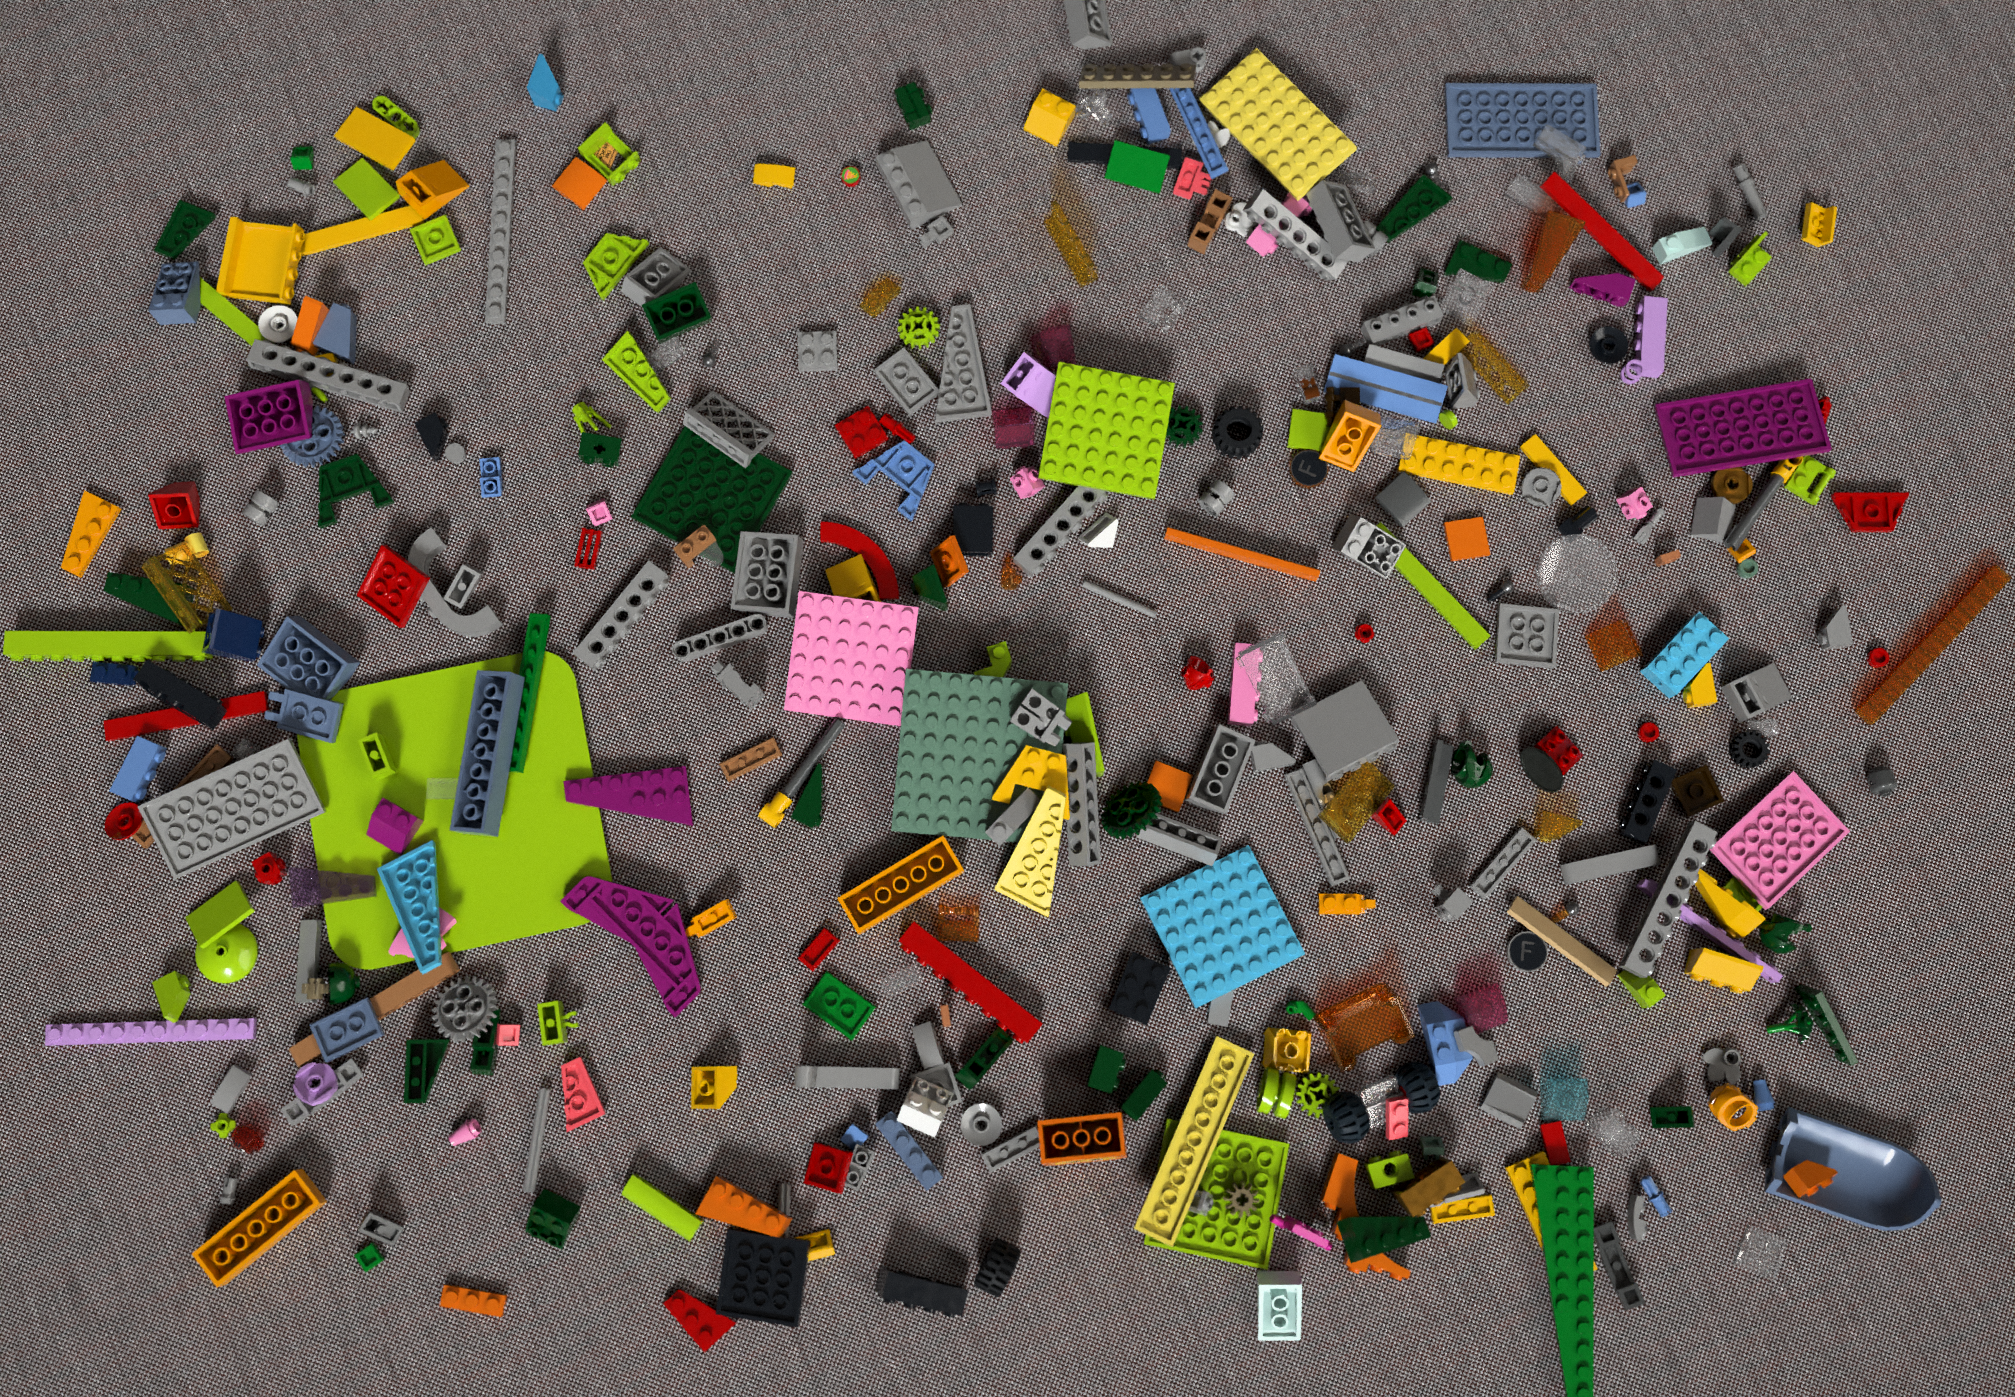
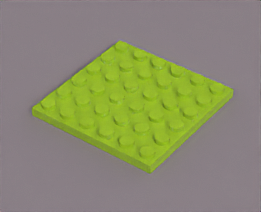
M1058 362L1038 479L1154 500L1175 383Z
M1166 1118L1157 1172L1178 1126L1179 1121ZM1222 1130L1197 1190L1202 1192L1203 1190L1208 1191L1213 1196V1206L1208 1211L1207 1216L1188 1211L1173 1247L1146 1234L1143 1244L1267 1270L1275 1224L1269 1222V1218L1272 1214L1277 1216L1289 1143ZM1240 1181H1244L1245 1187L1249 1183L1252 1185L1250 1192L1257 1190L1258 1193L1253 1198L1259 1199V1203L1253 1202L1252 1204L1256 1206V1211L1249 1208L1251 1216H1247L1245 1211H1243V1217L1239 1218L1238 1210L1236 1214L1231 1215L1230 1211L1233 1207L1225 1208V1205L1230 1201L1223 1200V1196L1230 1197V1194L1225 1190L1229 1188L1233 1191V1182L1239 1188ZM1241 1194L1239 1198H1236V1201L1240 1202L1239 1205H1242L1246 1198Z

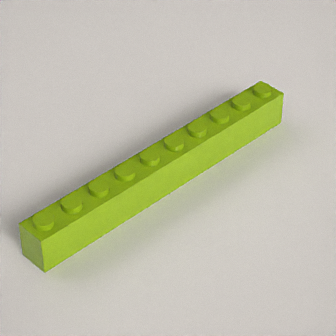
M5 631L3 655L10 657L12 661H24V658H31L32 661L42 662L44 658H51L52 661L63 662L64 658H71L72 661L83 662L84 659H91L96 662H104V659H111L116 662H124L125 659H132L135 662H144L145 659H152L155 662H165V659H172L175 662H185V659H192L194 662H205V659H213V655L202 653L206 631Z

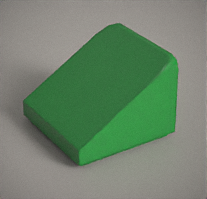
M313 146L293 147L290 160L294 170H311L313 168Z

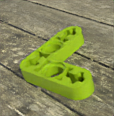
M377 96L374 98L372 106L379 116L395 128L412 136L414 139L417 138L420 134V128L414 119L387 97ZM379 104H385V106L388 109V112H386L384 108L379 107ZM394 114H401L400 120H391ZM406 123L409 127H413L414 130H407L404 124Z

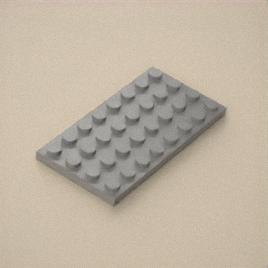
M291 738L137 806L174 880L326 812Z

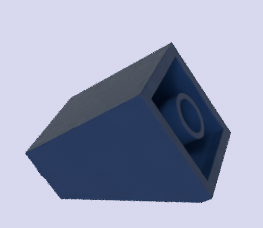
M216 608L209 613L202 653L248 662L255 661L256 658H259L261 646H258L259 638H263L265 627L262 626L263 621Z

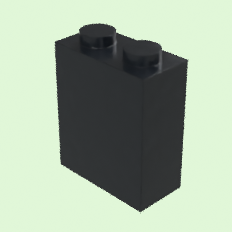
M968 503L954 505L953 535L956 537L963 556L992 557L993 506H989L987 503H979L977 506H970Z

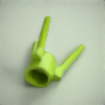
M585 402L576 404L572 409L575 415L573 419L577 423L581 434L585 432L581 421L583 423L588 422L595 431L598 430V427L591 419L592 415L608 428L612 427L591 406L588 407Z

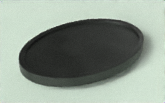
M1527 747L1521 752L1520 762L1522 768L1536 786L1550 793H1556L1563 787L1562 772L1547 753L1536 747Z

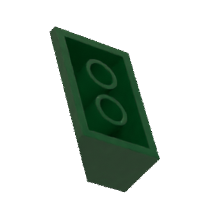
M696 282L642 304L659 344L713 322Z

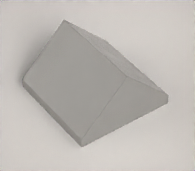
M1724 497L1696 498L1690 536L1723 543L1732 530L1736 506Z

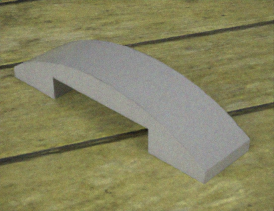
M352 1058L334 1070L337 1075L338 1089L330 1099L316 1106H311L302 1102L297 1097L280 1109L292 1127L326 1106L364 1076Z

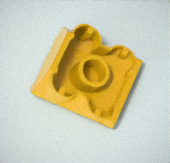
M1267 1028L1264 1032L1263 1061L1261 1062L1264 1068L1308 1073L1311 1032Z

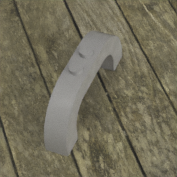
M431 527L413 543L409 551L408 561L430 577L429 567L431 561L436 555L445 550L447 546ZM431 577L419 599L422 603H427L429 606L427 611L433 618L437 617L448 629L462 636H484L504 625L489 605L477 613L468 616L455 613L449 603L443 599L444 596L436 587Z

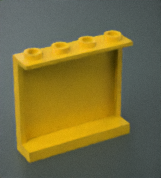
M230 217L216 292L226 298L291 305V300L294 297V284L298 277V263L301 260V247L305 240V230L296 223H293V227L243 222L238 217Z

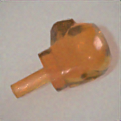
M1006 557V568L1002 569L1000 585L1004 590H1016L1019 583H1022V576L1016 574L1015 568H1011L1010 557Z

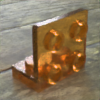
M1627 619L1619 620L1585 636L1601 672L1628 660L1643 656Z

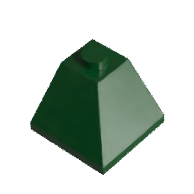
M931 565L912 576L913 583H910L913 595L917 594L919 600L942 611L948 610L947 600L935 565Z

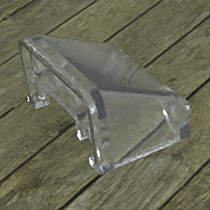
M1279 630L1237 652L1238 657H1236L1239 667H1244L1264 709L1261 713L1266 723L1270 722L1273 726L1317 705L1313 695L1307 691L1308 686L1304 683L1289 651V646L1285 645L1287 640L1283 632Z

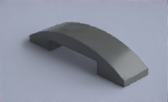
M1613 1222L1594 1227V1239L1601 1260L1624 1310L1627 1311L1646 1304L1638 1283L1634 1282L1619 1245L1620 1239Z

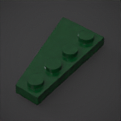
M1423 174L1376 227V231L1381 230L1388 236L1387 242L1390 243L1451 202L1453 197Z
M1802 984L1795 987V991L1834 1050L1837 1060L1850 1066L1858 1063L1823 992Z

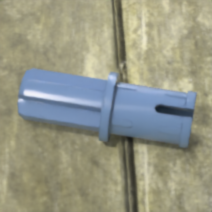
M1648 1175L1641 1178L1640 1184L1648 1195V1201L1653 1203L1660 1217L1669 1215L1672 1209L1664 1199L1663 1191H1659L1651 1176Z

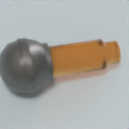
M1568 902L1566 907H1564L1565 909L1553 915L1550 920L1553 923H1558L1568 916L1577 915L1580 910L1579 905L1576 902Z

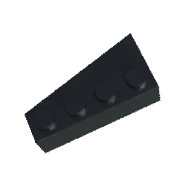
M149 660L146 661L133 678L151 696L211 730L215 729L227 712L222 706L223 701L215 696L210 698L207 696L208 693L197 687L195 689L185 679L177 678L171 671L164 670Z
M880 1265L874 1291L883 1298L884 1302L895 1304L896 1301L903 1302V1306L915 1309L916 1306H921L923 1311L935 1313L938 1310L942 1311L944 1316L955 1318L956 1315H963L968 1295L966 1288L939 1280L932 1282V1279L919 1275L914 1278L912 1277L913 1275L900 1270L893 1273L887 1269L888 1267Z

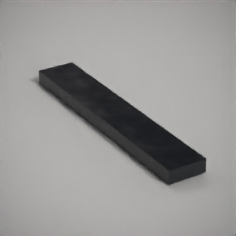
M1068 142L1067 162L1108 165L1114 144ZM1137 146L1169 155L1167 169H1181L1182 149Z

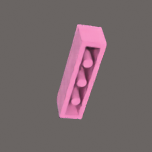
M1235 643L1233 646L1227 724L1252 726L1254 721H1257L1258 709H1255V702L1259 700V690H1256V684L1260 682L1261 670H1258V663L1262 661V651H1259V645Z

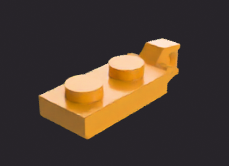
M1318 894V914L1359 915L1360 913H1365V909L1376 908V900L1364 899V895Z
M725 899L693 917V920L690 921L692 926L685 929L687 937H692L697 934L698 938L705 936L737 918L729 899Z

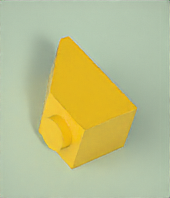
M1706 663L1685 686L1683 701L1686 703L1687 708L1710 706L1717 702L1711 663Z

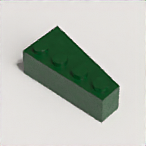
M108 572L104 592L187 628L195 589L187 584Z
M1424 1216L1348 1217L1336 1222L1351 1263L1432 1237Z

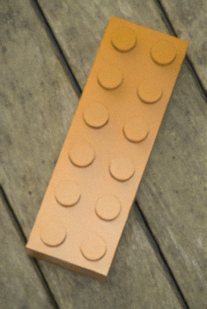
M941 836L837 899L855 930L860 935L964 873V869L945 837Z
M303 1169L294 1170L194 1251L192 1255L216 1287L224 1286L328 1201Z

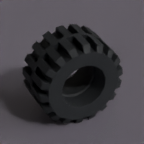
M1234 406L1230 407L1229 410L1225 409L1222 414H1219L1212 431L1213 444H1216L1215 448L1217 451L1221 449V454L1223 456L1228 454L1230 459H1233V456H1236L1237 460L1241 459L1242 456L1244 458L1249 457L1250 453L1253 454L1256 448H1258L1262 439L1263 425H1260L1262 420L1261 418H1256L1257 413L1255 411L1251 413V409L1248 407L1246 410L1242 409L1243 406H1238L1237 409ZM1231 425H1240L1247 430L1248 438L1242 441L1234 440L1228 435L1227 428Z
M996 1238L981 1263L974 1280V1286L998 1298L1005 1290L1021 1255V1249L1000 1238Z

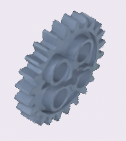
M316 406L315 410H313L312 438L279 445L291 462L294 461L298 466L302 463L306 468L310 463L312 467H315L316 462H319L322 466L324 459L330 462V455L337 456L334 451L341 450L338 444L344 443V440L341 438L345 436V433L342 431L344 427L340 423L339 418L332 411L329 412L327 408L321 410L319 406Z

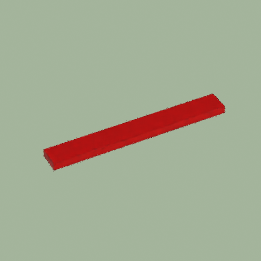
M1555 171L1551 173L1540 188L1649 292L1653 291L1664 276Z
M265 691L220 699L224 702L222 706L227 710L221 720L269 711L267 693ZM174 708L103 721L106 741L201 724Z

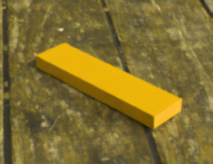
M1536 434L1519 447L1537 468H1548L1558 475L1562 486L1560 494L1570 506L1587 493Z

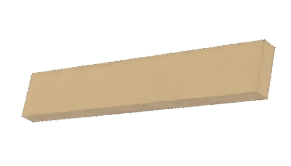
M1519 896L1514 898L1507 910L1509 915L1607 987L1611 984L1617 972L1614 967Z

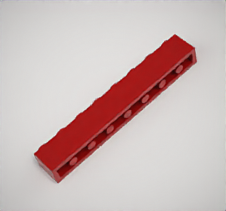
M913 921L898 940L901 943L900 948L908 954L913 952L918 956L915 960L924 967L928 964L934 969L931 973L940 980L943 977L950 982L948 986L956 993L959 990L965 994L964 999L971 1005L977 1003L982 1007L980 1012L988 1018L993 1016L997 1019L996 1024L1004 1031L1007 1029L1011 1030L1014 1033L1012 1037L1020 1044L1023 1042L1028 1044L1043 1023L916 922Z

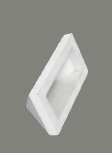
M1106 512L1082 533L1078 539L1089 547L1113 548L1119 521Z

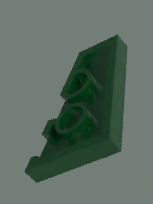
M179 200L154 251L157 254L175 260L217 216L212 212Z
M1460 240L1443 275H1457L1461 278L1472 277L1483 281L1504 283L1513 264Z

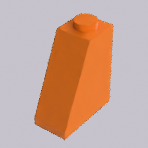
M306 295L302 302L291 345L297 352L305 351L315 356L318 349L313 345V341L329 309L324 303Z

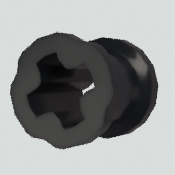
M994 477L987 481H975L978 498L992 493L997 495Z

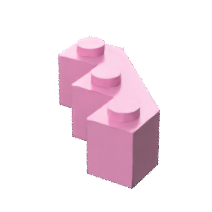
M1288 193L1286 199L1281 203L1298 218L1304 215L1308 216L1313 210L1309 205L1307 195H1304L1297 201ZM1279 221L1280 229L1283 227L1281 221ZM1259 224L1246 243L1264 257L1269 253L1273 254L1279 245L1276 238L1272 234L1264 232Z

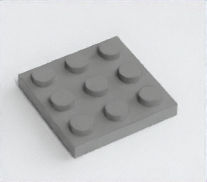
M1500 603L1497 615L1495 663L1556 668L1559 609Z

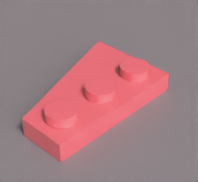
M582 1057L562 1065L564 1107L567 1121L566 1131L569 1132L605 1115L606 1112Z

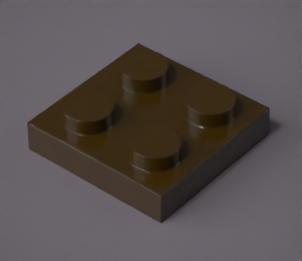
M1707 765L1673 779L1670 785L1686 818L1724 802Z

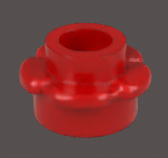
M1360 624L1356 627L1355 638L1357 640H1360L1362 643H1368L1369 640L1373 639L1374 631L1370 625Z

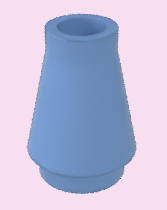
M1766 1080L1753 1081L1754 1103L1758 1107L1757 1111L1774 1109L1773 1104L1775 1101L1766 1084Z

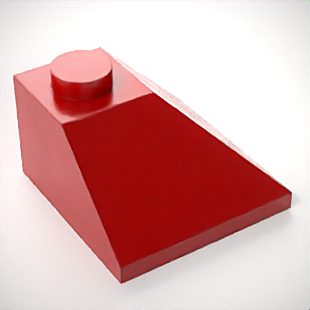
M195 481L174 482L148 494L158 529L199 527L200 498Z

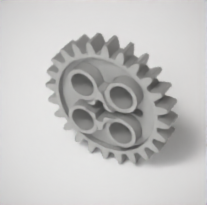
M466 976L464 981L459 977L457 984L450 981V988L443 987L445 990L444 994L438 993L441 999L434 1001L438 1006L432 1009L436 1014L432 1016V1019L436 1022L434 1026L438 1029V1032L446 1039H451L454 1042L460 1040L464 1043L466 1038L473 1041V1035L480 1038V1031L487 1032L485 1026L493 1025L490 1019L497 1018L493 1011L499 1009L495 1005L499 1000L495 997L497 993L492 989L493 987L485 980H480L476 976L473 979Z

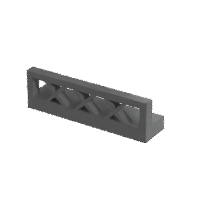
M1439 739L1432 743L1418 816L1419 821L1436 825L1440 822L1454 746L1443 744L1444 741Z

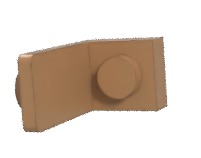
M1635 155L1614 160L1608 168V177L1614 184V193L1619 198L1620 203L1624 202L1629 196L1623 174L1633 170L1638 162Z
M703 525L675 546L673 550L689 569L694 565L692 559L713 544L716 538Z

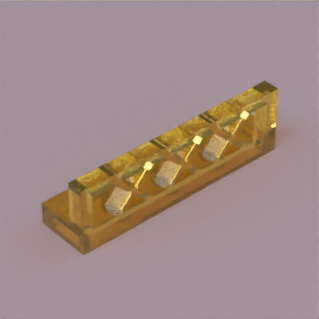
M1479 330L1473 331L1466 337L1475 346L1474 354H1468L1464 348L1459 353H1462L1472 363V367L1507 405L1530 387ZM1478 357H1485L1487 359V368H1481L1478 365ZM1491 371H1498L1501 375L1500 382H1494L1491 379ZM1504 385L1511 386L1516 391L1510 398L1504 393Z

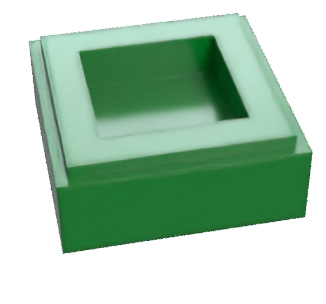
M374 1242L354 1255L365 1273L385 1260Z

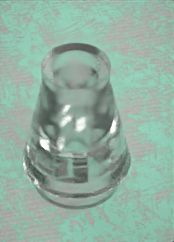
M1773 718L1747 720L1746 731H1756V734L1761 733L1762 736L1769 738L1771 736L1776 737L1778 721L1773 720Z

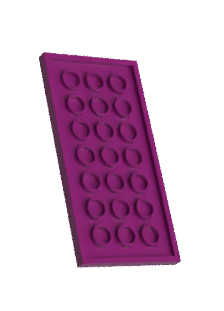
M1812 378L1660 403L1654 406L1672 478L1826 453L1832 449Z

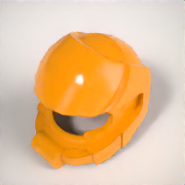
M1725 1083L1712 1091L1708 1100V1107L1712 1114L1728 1129L1737 1131L1738 1129L1749 1127L1757 1119L1755 1116L1757 1115L1758 1107L1737 1086ZM1746 1106L1745 1112L1739 1118H1732L1739 1109Z

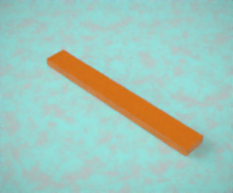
M1170 527L1167 528L1164 539L1314 582L1317 581L1320 575V571L1315 568Z

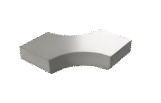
M1473 1026L1453 1032L1459 1052L1470 1053L1476 1059L1479 1066H1486L1499 1060L1493 1040L1486 1041L1481 1039L1474 1031Z

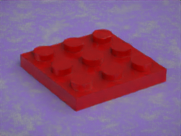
M381 545L357 596L396 626L405 628L430 577L388 545Z

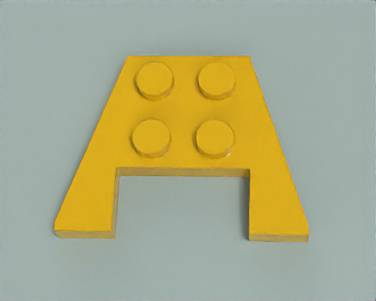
M1026 745L994 793L992 800L1010 804L1015 784L1041 791H1046L1049 785L1067 795L1063 819L1069 820L1066 756Z

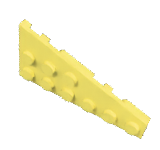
M1049 785L994 890L1047 917L1050 914L1067 796Z

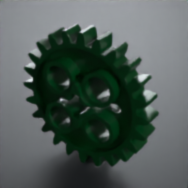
M1138 781L1136 785L1131 782L1128 788L1124 785L1122 791L1117 789L1116 796L1111 795V801L1105 802L1108 806L1102 808L1105 813L1100 815L1102 817L1101 823L1107 833L1116 839L1121 837L1124 840L1127 835L1129 838H1132L1133 833L1139 835L1141 829L1146 831L1147 824L1153 825L1151 820L1157 819L1158 817L1155 814L1161 812L1159 807L1163 803L1160 801L1162 799L1160 792L1152 783L1148 784L1146 781L1143 784Z

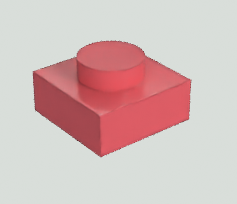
M497 1024L496 1045L519 1046L520 1025Z

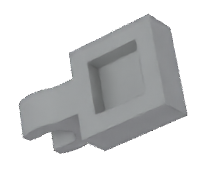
M941 216L927 226L929 232L920 237V244L923 248L928 247L934 240L939 244L954 234V229Z

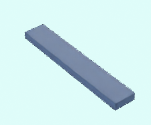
M1169 88L1211 179L1229 171L1191 89Z

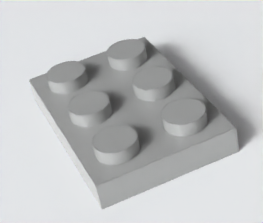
M904 347L873 370V373L909 417L938 395L939 389Z

